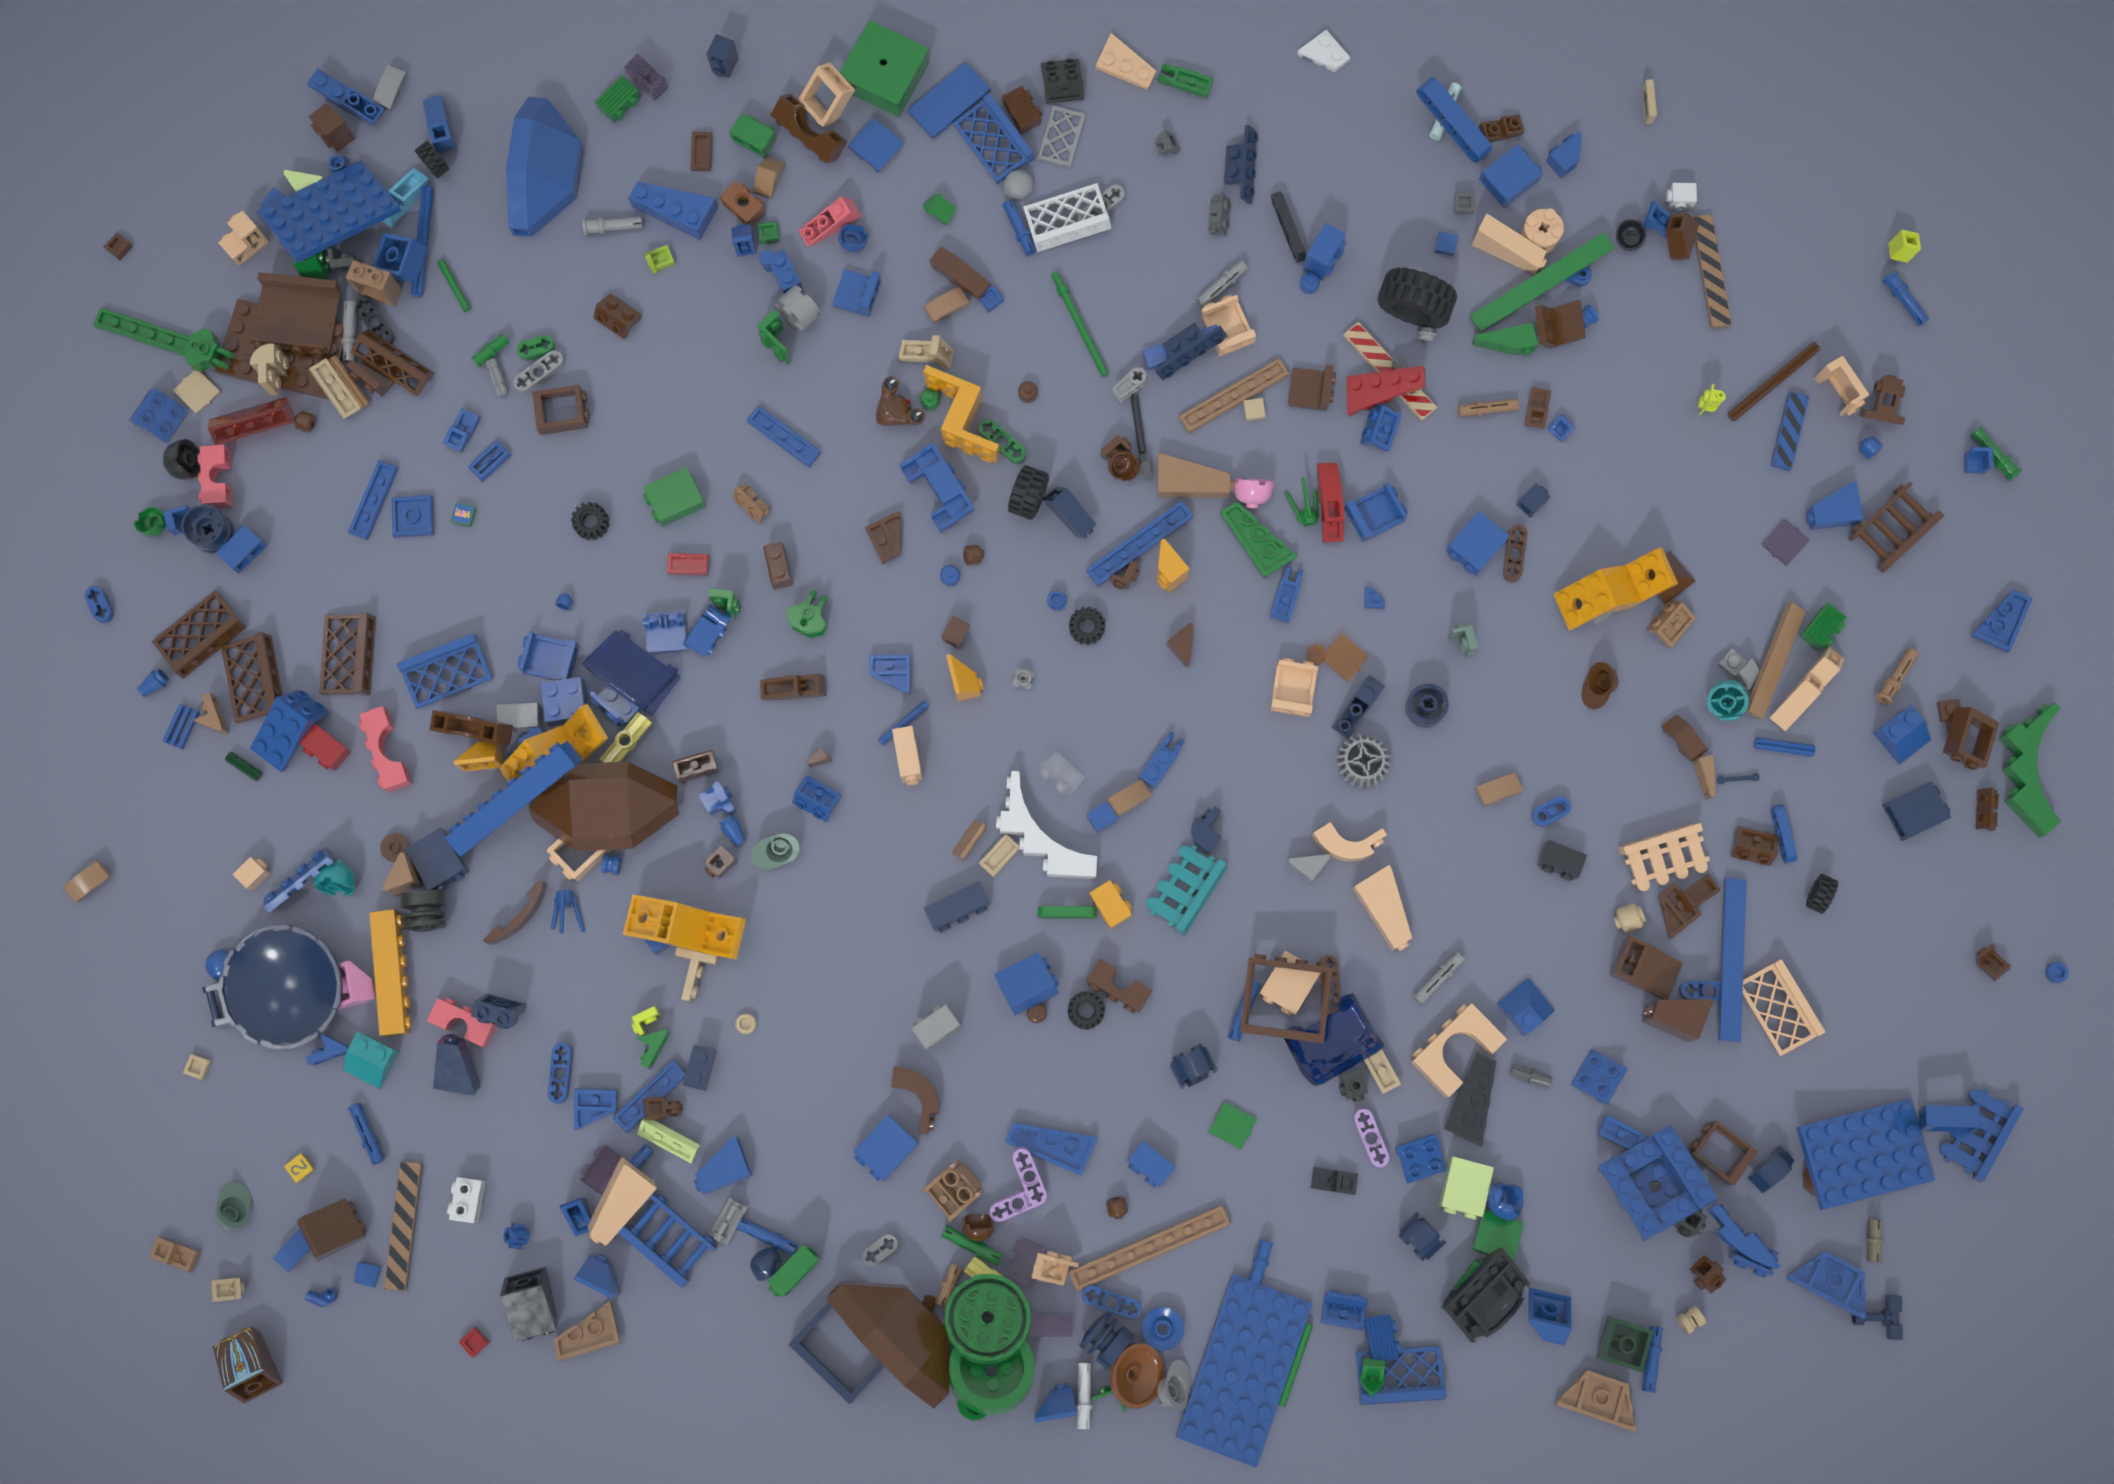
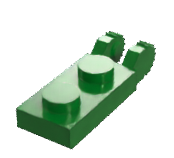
M1166 64L1162 65L1161 71L1174 75V77L1158 75L1157 81L1161 84L1171 85L1173 88L1204 98L1208 97L1214 80L1212 77Z

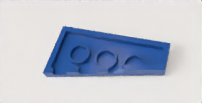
M326 847L323 850H317L311 856L312 860L307 864L302 863L295 870L296 874L291 878L286 877L279 884L280 888L275 892L273 890L264 897L263 907L269 913L291 896L292 893L290 891L292 889L297 891L302 888L307 882L306 878L309 876L316 877L320 873V867L324 864L329 866L334 862L332 853Z
M1013 1123L1005 1142L1015 1147H1025L1029 1150L1030 1154L1081 1176L1098 1137Z

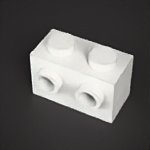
M462 1177L456 1178L451 1188V1193L454 1194L453 1200L449 1203L447 1214L450 1215L449 1220L479 1223L486 1181Z

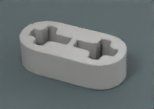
M891 1234L882 1236L863 1251V1262L868 1266H875L898 1248L897 1238ZM886 1238L888 1240L893 1239V1249L888 1247L882 1251L880 1247L885 1245L884 1240ZM879 1250L880 1253L875 1256V1262L872 1260L867 1261L868 1251L873 1253Z

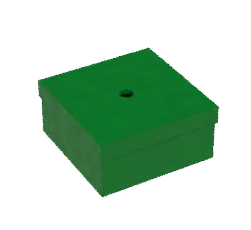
M868 20L840 74L855 89L853 96L900 117L929 65V48Z

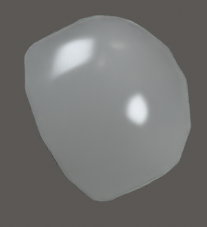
M1022 170L1010 172L1002 185L1004 194L1012 200L1025 199L1032 193L1034 187L1030 174Z

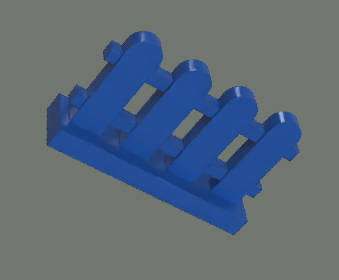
M1985 1088L1982 1091L1975 1089L1969 1093V1099L1975 1103L1974 1106L1979 1107V1109L1983 1107L1995 1114L1992 1120L1983 1116V1124L1979 1128L1985 1132L1983 1138L1973 1133L1949 1132L1955 1138L1953 1145L1943 1143L1939 1147L1940 1153L1945 1156L1944 1161L1950 1163L1952 1160L1965 1167L1964 1172L1970 1174L1972 1171L1975 1173L1973 1179L1978 1182L1985 1181L2024 1108L2017 1104L2010 1108L2007 1106L2008 1101L2003 1100L2000 1102L1987 1095L1989 1091ZM2000 1118L2004 1119L2002 1125L1997 1124ZM1990 1136L1995 1137L1992 1143L1988 1142ZM1961 1142L1975 1150L1973 1156L1958 1149ZM1980 1154L1985 1155L1982 1162L1978 1160Z

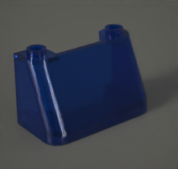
M622 629L619 632L614 630L585 659L582 665L595 676L597 675L601 680H604L652 716L680 680V676L677 674L679 670L671 664L666 666L629 639L631 636Z
M1354 993L1341 997L1338 1003L1339 1010L1327 1016L1324 1043L1284 1038L1302 1075L1313 1086L1326 1083L1376 1054L1384 1047L1380 1035ZM1320 1021L1307 1029L1301 1026H1292L1288 1030L1319 1034Z

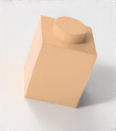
M250 857L232 875L246 889L254 891L271 873L266 869L268 865L259 858L257 860Z

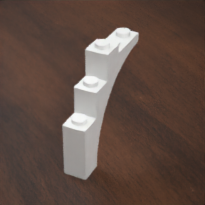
M1011 771V777L1007 776V789H1010V797H1006L1005 807L1009 811H1001V816H997L996 828L1000 829V834L1024 835V838H1020V850H1024V855L1048 856V859H1044L1043 871H1047V877L1096 879L1097 856L1080 854L1066 849L1041 831L1025 806L1020 788V772Z

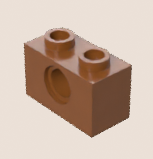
M735 181L720 196L721 203L743 224H751V227H753L766 214L765 204L759 197L756 196L754 198L746 185H740ZM744 201L749 202L746 206H740Z

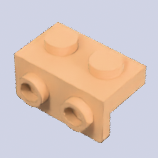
M1047 1251L1046 1255L1038 1253L1031 1278L1064 1286L1069 1266L1078 1267L1079 1263L1073 1262V1257Z

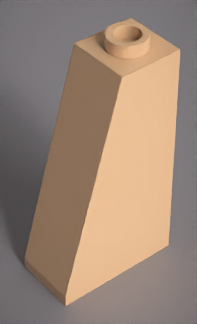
M1485 215L1472 246L1533 275L1536 274L1538 269H1543L1547 261L1544 258L1547 251L1492 216Z
M1388 865L1352 889L1391 950L1393 951L1397 948L1401 951L1409 946L1408 941L1412 939V935L1392 869Z
M623 1157L619 1160L587 1226L590 1233L589 1237L597 1244L601 1242L606 1246L657 1189L652 1179Z

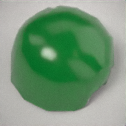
M147 507L142 512H139L138 520L133 522L136 531L148 537H155L161 534L166 527L164 511L157 507Z

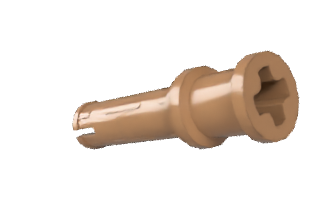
M1912 648L1907 649L1890 678L1884 680V686L1880 692L1875 694V698L1884 705H1891L1893 703L1892 699L1896 692L1901 690V682L1919 656L1916 650Z

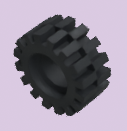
M425 141L414 150L437 179L450 169L428 141Z
M587 502L586 505L581 503V507L577 506L575 508L577 511L572 512V527L581 538L597 540L596 537H603V532L606 534V528H609L610 525L608 523L609 517L601 505L599 506L595 502L594 504ZM589 514H593L598 518L597 524L592 528H587L583 525V519Z
M1081 607V610L1077 609L1069 620L1070 635L1074 637L1076 642L1079 641L1082 645L1083 643H1086V645H1090V643L1095 644L1097 640L1102 638L1105 632V619L1102 617L1101 612L1099 613L1097 609L1094 608L1093 610L1091 607ZM1084 619H1090L1094 622L1095 628L1090 633H1084L1079 628L1080 622Z
M1820 874L1808 894L1806 907L1821 914L1825 913L1837 892L1838 880Z
M1089 991L1080 992L1074 995L1069 1002V1019L1074 1026L1080 1029H1093L1101 1023L1104 1017V1004L1102 999L1095 993ZM1085 1002L1090 1003L1094 1007L1093 1016L1087 1019L1082 1018L1078 1013L1079 1006Z

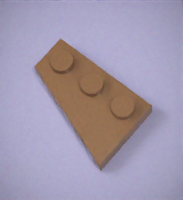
M611 1301L553 1340L557 1361H563L621 1343Z

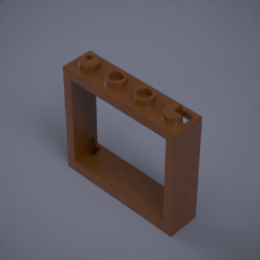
M1254 954V958L1249 957L1240 1032L1324 1043L1333 968H1329V963L1316 962V966L1308 965L1307 960L1296 959L1295 963H1290L1284 957L1275 956V961L1267 960V955ZM1256 965L1326 973L1319 1034L1249 1024Z

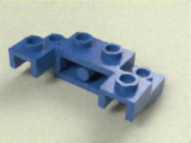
M933 442L913 457L899 464L900 469L910 484L925 477L939 499L942 507L930 513L941 533L975 511L974 506L964 492L966 488L961 479L957 480L955 478L953 466L950 462H945Z

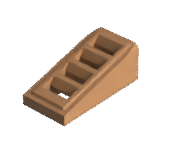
M1712 754L1694 761L1706 800L1716 796L1714 755Z

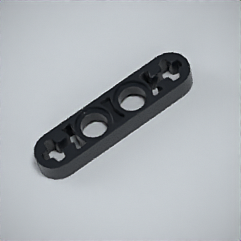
M1279 191L1271 194L1272 205L1295 262L1305 261L1306 252L1282 192Z

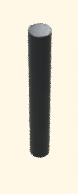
M1132 395L1130 399L1138 452L1142 454L1146 453L1139 400L1138 395Z

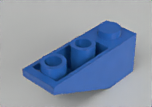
M442 95L423 100L428 131L436 151L442 153L456 149Z

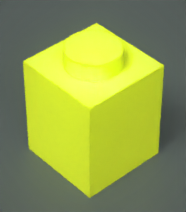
M1901 230L1888 243L1890 259L1908 263L1921 250L1919 233Z

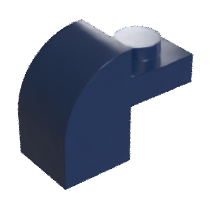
M1216 806L1212 810L1209 808L1201 817L1203 822L1196 817L1191 827V838L1194 844L1207 855L1212 852L1222 836L1210 828L1221 813V810Z
M1780 1145L1773 1150L1767 1160L1753 1169L1748 1179L1761 1193H1764L1780 1182L1792 1170L1791 1166L1794 1163V1159Z

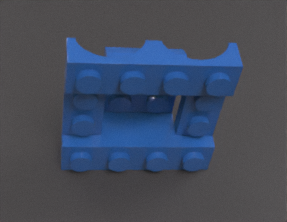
M1672 1125L1658 1131L1652 1137L1622 1154L1616 1155L1598 1165L1597 1168L1610 1184L1621 1208L1632 1219L1643 1242L1718 1199ZM1649 1183H1659L1661 1190L1656 1193L1652 1192L1649 1189Z

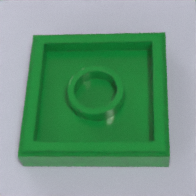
M1484 1209L1483 1217H1480L1472 1250L1488 1255L1501 1247L1514 1262L1524 1223L1514 1219L1505 1221L1494 1215L1493 1212Z

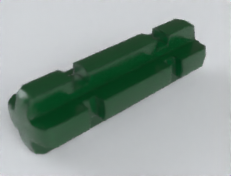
M229 752L225 757L226 762L247 776L249 775L253 780L258 781L262 777L263 773L260 770L254 768V766L235 753Z

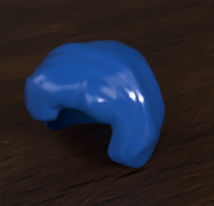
M1497 1183L1490 1186L1487 1201L1488 1207L1494 1215L1505 1221L1517 1218L1523 1208V1190L1514 1184L1504 1185L1503 1183Z

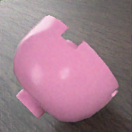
M1234 478V494L1240 502L1246 503L1248 508H1258V504L1266 503L1272 496L1274 481L1255 478L1246 480Z

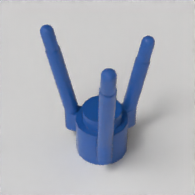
M572 890L556 891L551 929H555L560 908L559 932L563 934L565 909L571 908V904H573L580 931L584 932L585 929L577 904V896H573Z

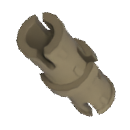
M1869 1219V1238H1866V1242H1868V1262L1882 1263L1881 1251L1884 1239H1882L1883 1220Z

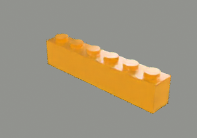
M394 909L370 912L379 1035L389 1037L410 1034L409 1029L412 1028V1019L408 1016L410 998L406 994V987H408L409 982L404 971V967L407 966V959L403 955L402 948L405 946V938L401 934L402 914Z

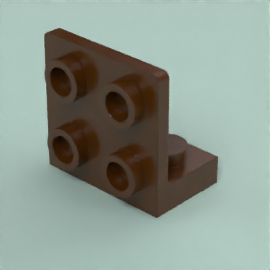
M1576 300L1554 308H1549L1542 304L1535 306L1540 345L1551 349L1586 338L1581 301Z

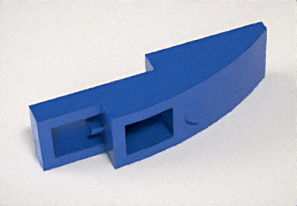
M319 68L316 69L307 82L310 88L323 95L327 101L369 124L375 125L385 110L355 89L348 88Z
M1718 1203L1712 1204L1706 1209L1720 1225L1714 1232L1732 1250L1760 1266L1770 1269H1778L1780 1267L1777 1262V1256L1763 1246V1239L1753 1232H1748L1744 1235L1743 1228L1736 1221L1733 1222L1729 1218L1730 1213L1723 1205Z

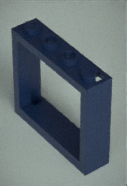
M827 1302L790 1342L789 1346L847 1403L851 1404L885 1366L880 1362L852 1392L801 1342L832 1308L829 1302Z

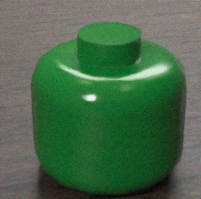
M933 389L923 391L920 396L922 407L928 411L938 408L940 404L939 394Z

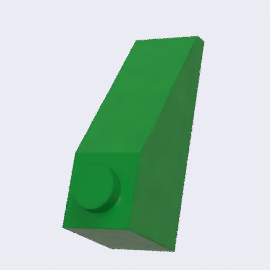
M1533 323L1475 335L1472 341L1473 346L1512 355L1522 354V356L1533 354L1539 345Z

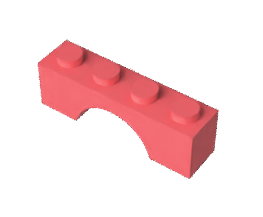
M381 706L359 714L361 718L359 725L362 732L366 733L367 739L365 744L367 749L372 752L373 758H371L374 769L378 770L379 777H377L381 789L384 788V790L392 792L411 785L412 781L407 766L402 762L389 760L384 751L385 739L389 732L394 729L388 709Z

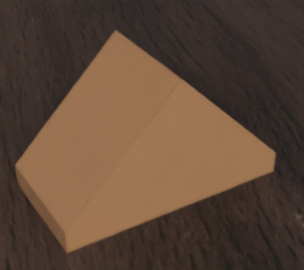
M769 157L760 163L757 168L753 193L772 199L786 164Z

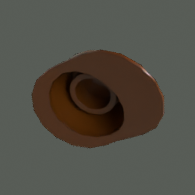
M1595 663L1591 667L1581 692L1582 701L1590 709H1599L1605 705L1610 694L1618 687L1619 679L1616 670L1612 669L1607 663Z

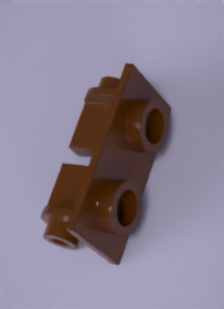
M1993 787L1978 789L1976 830L1987 829L1988 831H1995V827H1998V813L1993 812V809H1998L1999 794H1997V790H1994Z

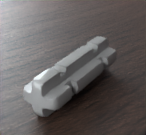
M496 359L487 360L486 365L498 396L506 395L508 391Z

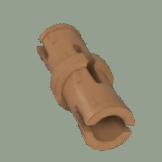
M950 1264L946 1278L940 1284L942 1287L935 1304L946 1308L951 1294L957 1288L956 1284L963 1270L962 1267Z

